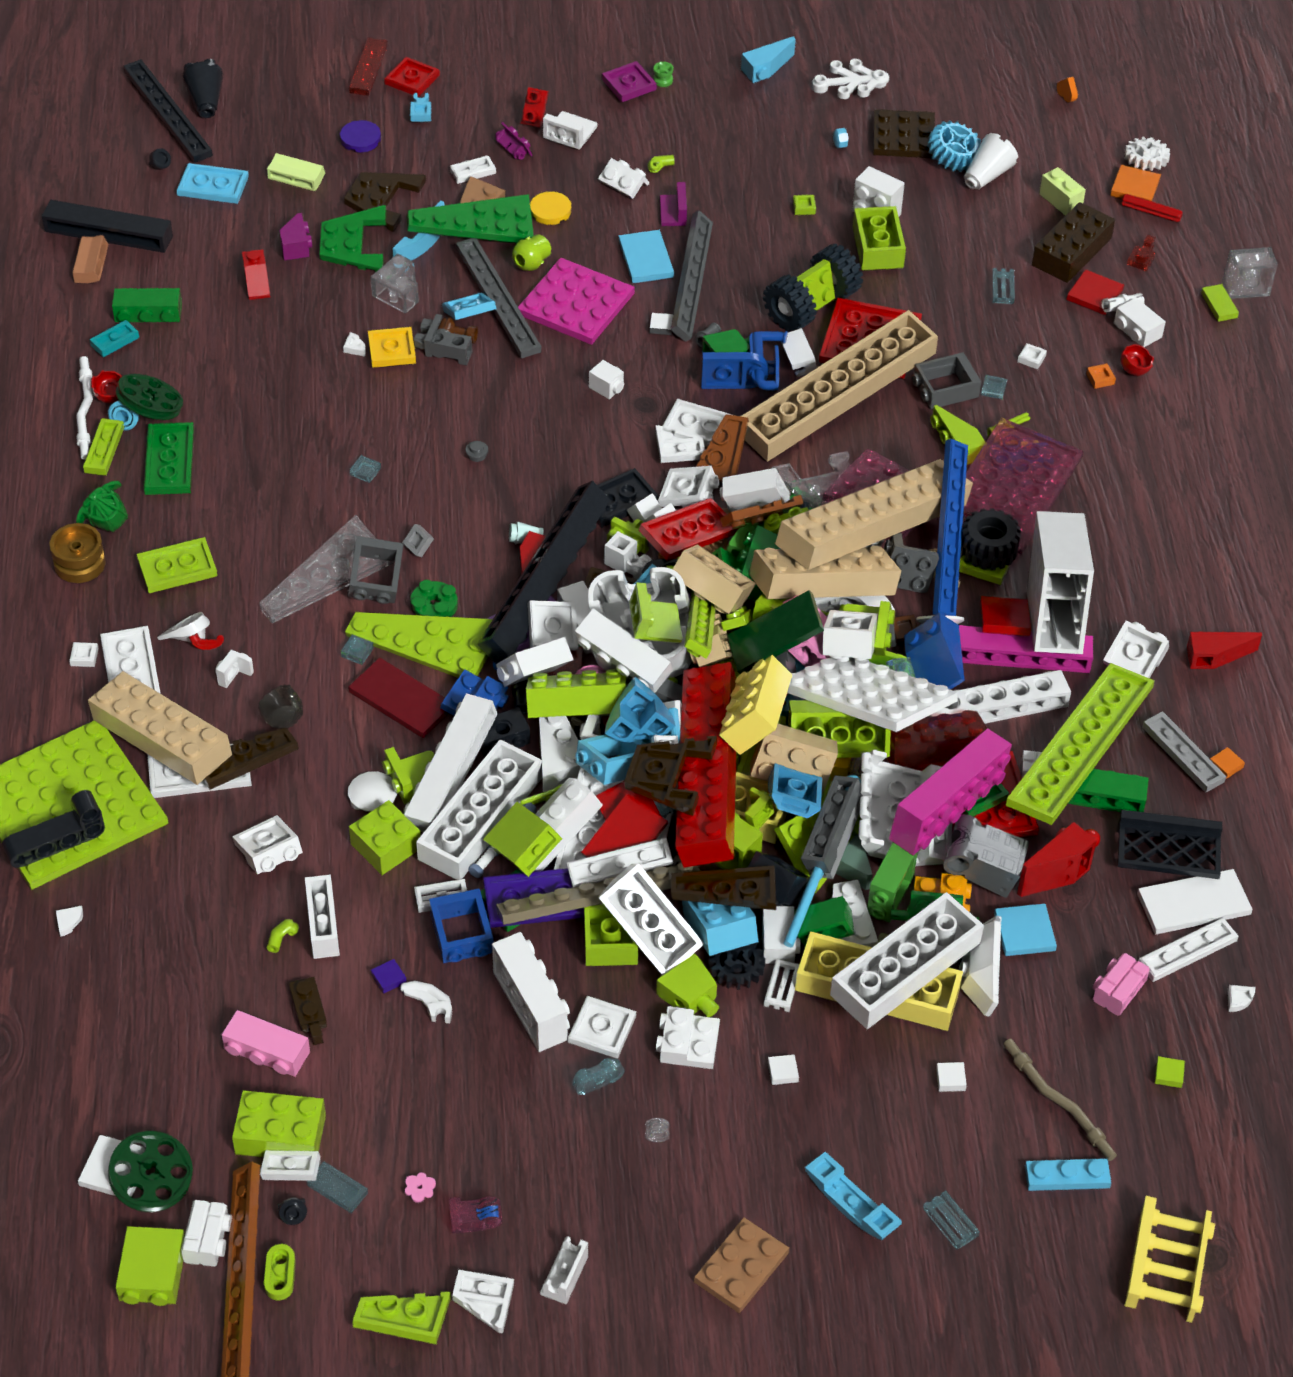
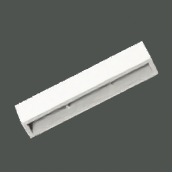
M466 694L463 701L459 702L452 722H449L446 727V734L443 740L437 744L432 761L426 765L425 774L421 782L417 783L412 800L404 808V815L421 832L426 831L460 789L497 716L492 700Z

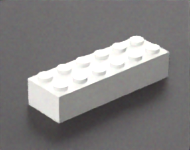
M499 740L417 840L418 860L456 880L462 879L469 871V866L475 863L489 846L483 840L484 837L516 802L520 803L521 800L526 799L542 779V760L507 742Z
M946 892L832 977L830 996L860 1024L869 1029L980 944L984 925Z

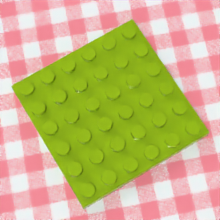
M96 721L83 725L0 764L1 843L6 837L73 811L71 798L82 790L91 791L103 816L105 830L99 837L18 868L31 890L168 824L167 816L107 728Z

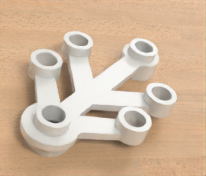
M852 59L850 61L851 71L843 68L842 62L835 60L830 64V71L844 77L827 79L824 75H817L812 81V90L816 93H825L828 90V86L847 85L838 88L839 98H849L850 94L857 87L858 96L868 97L874 88L886 86L889 81V75L883 70L872 71L862 66V61L859 59ZM854 72H859L863 74V76H860Z

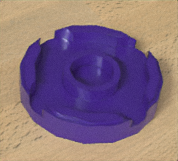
M353 121L341 129L340 140L341 144L348 150L351 148L359 153L368 152L378 146V142L381 141L380 128L370 121Z

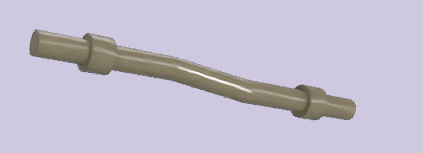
M1012 1039L1005 1041L1004 1046L1014 1058V1064L1018 1069L1026 1073L1041 1094L1069 1111L1088 1134L1087 1139L1094 1147L1097 1146L1108 1161L1113 1160L1117 1154L1105 1140L1106 1136L1101 1129L1093 1125L1078 1104L1048 1086L1033 1067L1031 1058L1026 1052L1022 1053Z

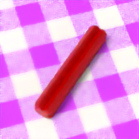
M1125 194L1122 199L1123 206L1175 222H1180L1183 211L1130 194Z

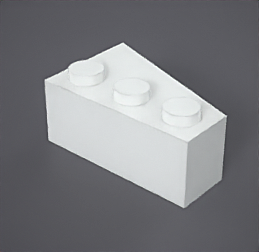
M566 716L539 717L543 792H546L563 784L568 778H578L580 766L576 763L575 758L578 739Z

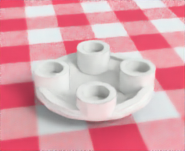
M378 771L358 775L348 787V797L351 806L357 810L373 811L388 800L393 803L397 793L393 789L392 778Z

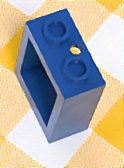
M480 889L429 899L430 915L443 963L459 962L462 959L476 956L483 957L493 953V935ZM478 913L483 935L447 942L441 920Z

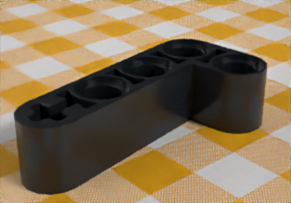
M82 790L72 796L71 806L73 811L6 837L2 842V847L12 867H24L99 837L104 832L105 825L102 812L91 791Z

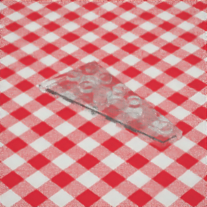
M356 515L259 602L260 609L271 623L350 585L357 536L376 539ZM360 556L356 581L393 564V561Z

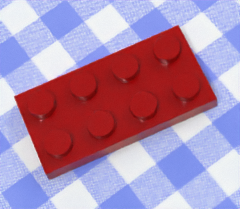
M708 498L640 524L639 532L668 561L681 556L684 550L697 544L704 547L733 536L739 528L732 529V526L722 527L720 518L727 514L712 498Z

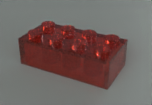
M965 710L962 713L956 714L943 713L934 717H925L897 732L891 730L890 757H887L891 764L914 770L925 769L931 764L943 767L982 734L987 727L979 713L972 710Z

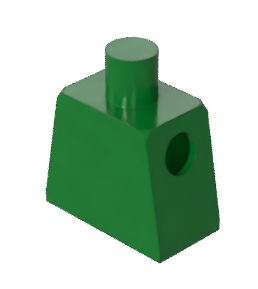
M735 329L703 336L702 353L750 352L749 337L744 339L738 330Z

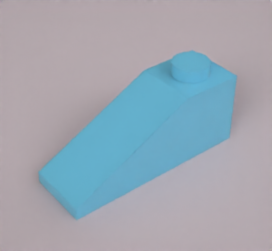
M793 36L742 53L741 70L752 83L771 77L794 55L795 37Z

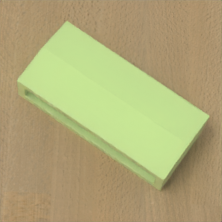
M275 153L271 164L267 168L268 179L316 191L325 175V170L322 165Z

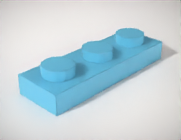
M1108 1159L1026 1161L1025 1163L1028 1191L1110 1188L1111 1186Z

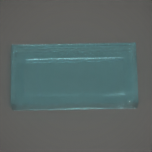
M324 1161L318 1168L316 1181H307L308 1187L351 1214L368 1194V1188Z

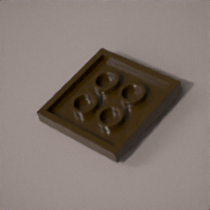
M874 109L873 155L932 158L933 154L929 153L927 145L929 135L935 127V112Z

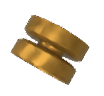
M74 523L58 529L52 535L50 540L51 554L55 572L61 579L72 583H83L98 577L102 573L106 561L101 535L96 528L88 524Z

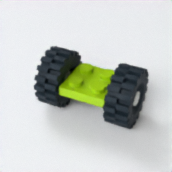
M830 244L812 256L810 269L798 277L783 275L768 285L763 292L765 295L763 301L766 302L764 306L765 309L769 310V317L772 316L774 318L773 322L775 324L778 323L781 329L785 328L789 333L811 323L815 319L817 310L830 301H837L838 298L846 299L862 287L863 279L860 277L863 276V273L859 271L860 264H856L854 261L856 260L855 256L851 257L850 251L848 249L844 250L842 245Z

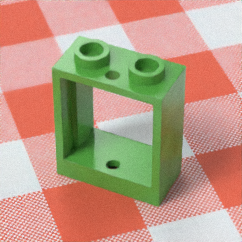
M894 842L892 843L870 884L867 906L869 915L878 920L891 922V909H898L914 878L918 852L915 855H911Z

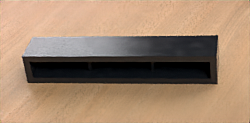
M50 200L42 214L44 231L48 233L77 238L103 235L107 243L162 253L166 252L173 238L171 220L57 200Z

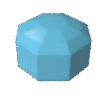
M845 128L834 130L833 141L837 149L848 146V135Z

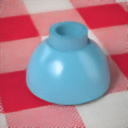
M119 400L109 407V419L123 421L124 430H130L136 426L139 414L128 409Z

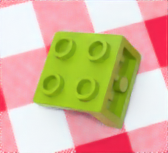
M636 582L629 600L634 639L681 643L683 637L677 604L651 601V595L647 593L646 583Z

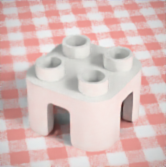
M666 567L651 568V583H646L647 593L651 595V601L675 603L678 608L683 637L682 642L654 640L652 642L656 649L654 651L671 662L673 671L667 678L677 677L683 674V670H687L692 662L690 653L684 647L690 599L684 581L676 571ZM621 570L607 571L598 575L592 581L588 591L590 610L595 609L619 627L624 628L620 616L625 614L624 610L630 608L629 600L636 584H628L624 572ZM592 650L598 666L602 667L605 671L616 669L617 666L611 662L608 664L604 663L597 657V652Z

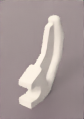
M411 981L401 984L400 989L404 992V995L424 1003L431 1021L436 1022L438 1014H445V1023L450 1024L452 1006L448 995L434 985L424 982Z

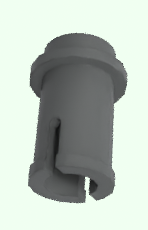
M711 323L705 330L697 333L696 343L702 347L703 336L721 332V327L717 323Z

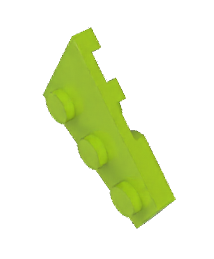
M441 1292V1296L425 1297V1293L414 1294L412 1298H398L395 1295L361 1297L353 1318V1327L436 1344L451 1299V1292Z

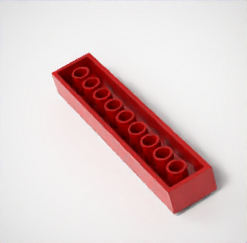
M731 662L683 670L680 743H684L685 739L694 738L695 741L707 740V736H717V746L713 758L686 757L679 776L678 789L697 791L699 796L694 815H688L677 810L675 847L684 868L734 860L736 751L719 735L722 728L721 722L727 713L726 707L731 700L730 695L736 685V675Z

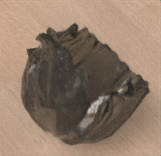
M284 684L276 689H272L259 702L258 709L261 712L260 715L270 726L282 729L287 727L288 729L297 724L303 716L302 700L290 685Z

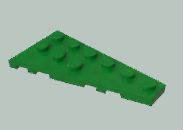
M529 194L408 210L406 216L407 230L410 232L514 243L534 236Z

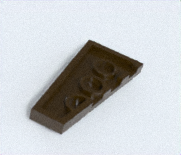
M287 727L255 735L253 740L245 741L239 739L232 741L233 745H230L232 755L210 775L205 777L203 781L208 789L211 790L298 750V742Z
M775 866L671 873L672 899L777 910Z

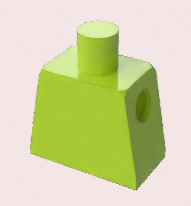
M695 953L657 979L656 994L672 1007L693 1009L694 1014L701 1010L707 1017H712L718 1011L719 1005L714 1001L717 996L716 981Z

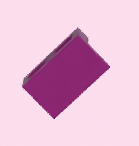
M677 182V195H660L661 226H686L687 202L685 182Z

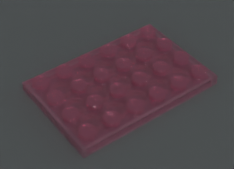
M1001 418L966 472V478L973 485L967 504L964 506L963 523L967 516H971L975 511L980 512V509L990 510L991 508L995 509V511H1005L1004 514L1012 515V520H1017L1018 526L1021 528L1018 554L1022 555L1034 537L1036 512L1050 511L1082 459L1083 451Z

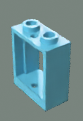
M606 734L578 740L575 755L576 763L603 785L623 781L627 775L637 745L646 743L642 740H635L634 743L622 742ZM619 755V756H617V757H613V758H609V759L607 758V757Z

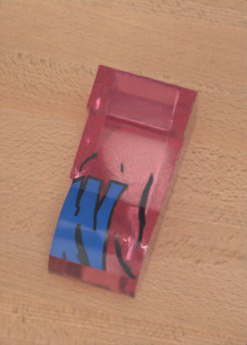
M460 1197L449 1198L452 1234L496 1228L503 1222L501 1202L496 1197H483L478 1200L460 1201Z

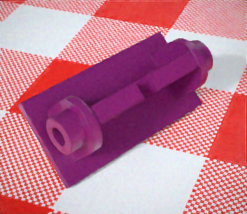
M502 122L501 124L504 129L495 134L496 141L505 149L507 148V151L515 159L522 160L526 153L532 157L533 154L529 149L531 146L524 137L519 138L518 132L512 126L508 127Z

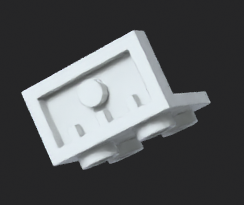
M564 111L557 117L546 114L543 118V138L579 150L597 128V122Z

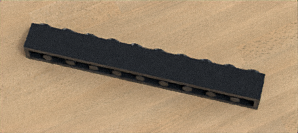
M593 480L577 487L477 643L495 664L517 653L518 646L528 636L527 603L530 600L547 601L558 589L557 584L568 573L567 568L576 560L577 552L587 543L586 538L589 533L597 527L596 522L605 514V508L610 499Z

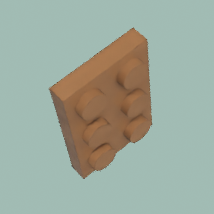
M743 1218L694 1277V1283L740 1314L788 1255L789 1247L746 1218Z

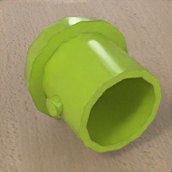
M534 235L531 238L527 237L525 240H520L513 248L512 258L515 265L524 271L536 270L544 263L543 260L551 254L550 243L542 235Z

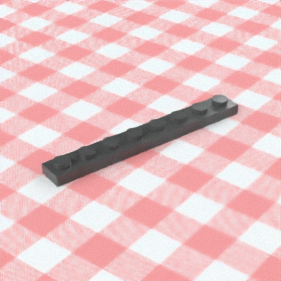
M699 210L692 215L671 330L674 334L685 342L692 339L713 222Z
M477 238L457 242L456 249L481 292L495 301L496 309L493 312L519 356L525 358L541 353L540 343Z

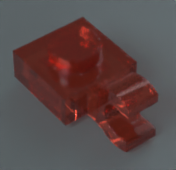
M1147 235L1142 247L1136 245L1128 258L1127 265L1147 272L1155 258L1156 252L1152 250L1156 237Z

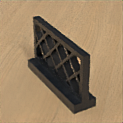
M1121 810L1118 823V867L1220 879L1221 821ZM1125 834L1137 835L1139 839L1131 842L1125 837ZM1150 838H1162L1164 842L1157 846ZM1175 841H1187L1189 845L1182 849ZM1143 842L1152 849L1145 854L1137 848ZM1200 844H1215V848L1207 851ZM1168 845L1177 852L1171 857L1162 850ZM1193 848L1202 855L1196 860L1187 853ZM1132 851L1139 858L1136 860L1124 859V854ZM1157 854L1164 861L1162 863H1153L1149 858ZM1182 856L1189 865L1186 867L1179 866L1175 860ZM1208 860L1214 865V870L1204 869L1200 863Z

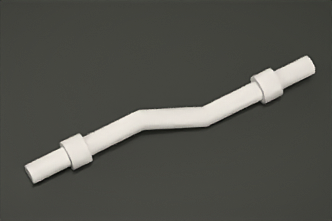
M83 356L79 359L81 369L79 371V379L82 382L84 399L76 414L78 427L76 438L77 445L80 447L81 458L86 460L91 441L90 435L87 433L85 417L93 401L91 379L93 376L92 370L89 369L88 358Z

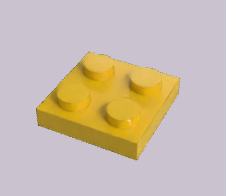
M411 327L368 331L372 368L416 364Z

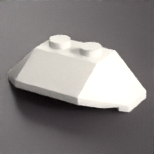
M995 916L983 923L981 943L962 957V962L958 969L963 971L961 989L980 1011L989 1017L999 1001L1002 916Z

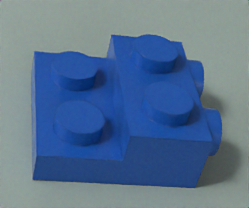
M464 669L443 700L440 708L455 716L459 702L463 701L466 694L492 700L497 710L498 707L503 708L509 698V695L506 694L508 687H504L503 684L489 676L483 680Z

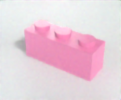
M239 1010L235 1012L222 1033L224 1049L234 1056L241 1055L257 1065L271 1067L283 1075L289 1074L295 1077L310 1053L308 1037Z

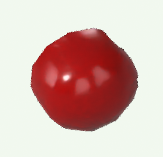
M1132 344L1127 346L1121 354V365L1130 375L1142 376L1153 367L1154 356H1151L1149 351L1142 345Z
M102 370L96 377L93 376L91 379V389L95 397L103 403L118 401L115 390L122 375L115 371Z

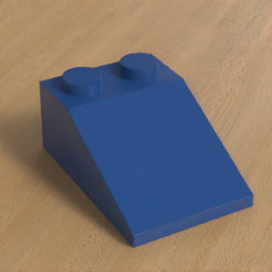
M938 613L904 635L906 656L910 658V665L915 678H923L928 680L929 683L947 686L950 690L965 681L958 624L943 614Z

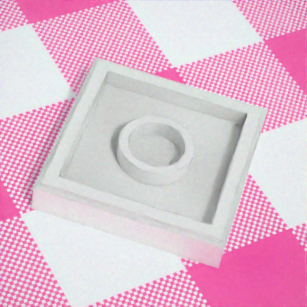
M530 600L527 603L530 648L565 637L570 650L578 649V639L575 633L577 628L575 602Z
M587 996L569 1034L568 1043L618 1059L636 1018V1011Z
M103 1135L99 1136L78 1180L79 1186L115 1196L109 1184L108 1168L112 1153L118 1144L122 1142L121 1140ZM135 1144L130 1146V1150L134 1154H142L146 1150L143 1146ZM119 1164L115 1167V1171L117 1174L124 1176L130 1173V1168L125 1164ZM132 1187L127 1191L131 1198L136 1187Z

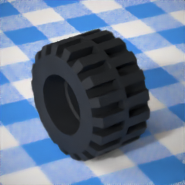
M990 508V510L980 509V512H973L971 516H967L963 523L961 539L962 556H965L967 562H972L973 566H980L984 570L986 568H990V570H996V568L1003 569L1005 565L1012 564L1013 560L1017 557L1021 537V528L1018 526V521L1012 520L1013 516L1004 514L1005 511L1002 510L995 511V509Z

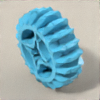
M949 120L947 123L942 122L934 127L929 135L927 146L929 147V153L933 154L932 159H937L938 164H943L945 168L949 167L952 171L957 169L961 172L962 170L967 171L981 144V139L977 138V133L972 132V128L968 129L965 127V124L960 125L958 121L953 124Z

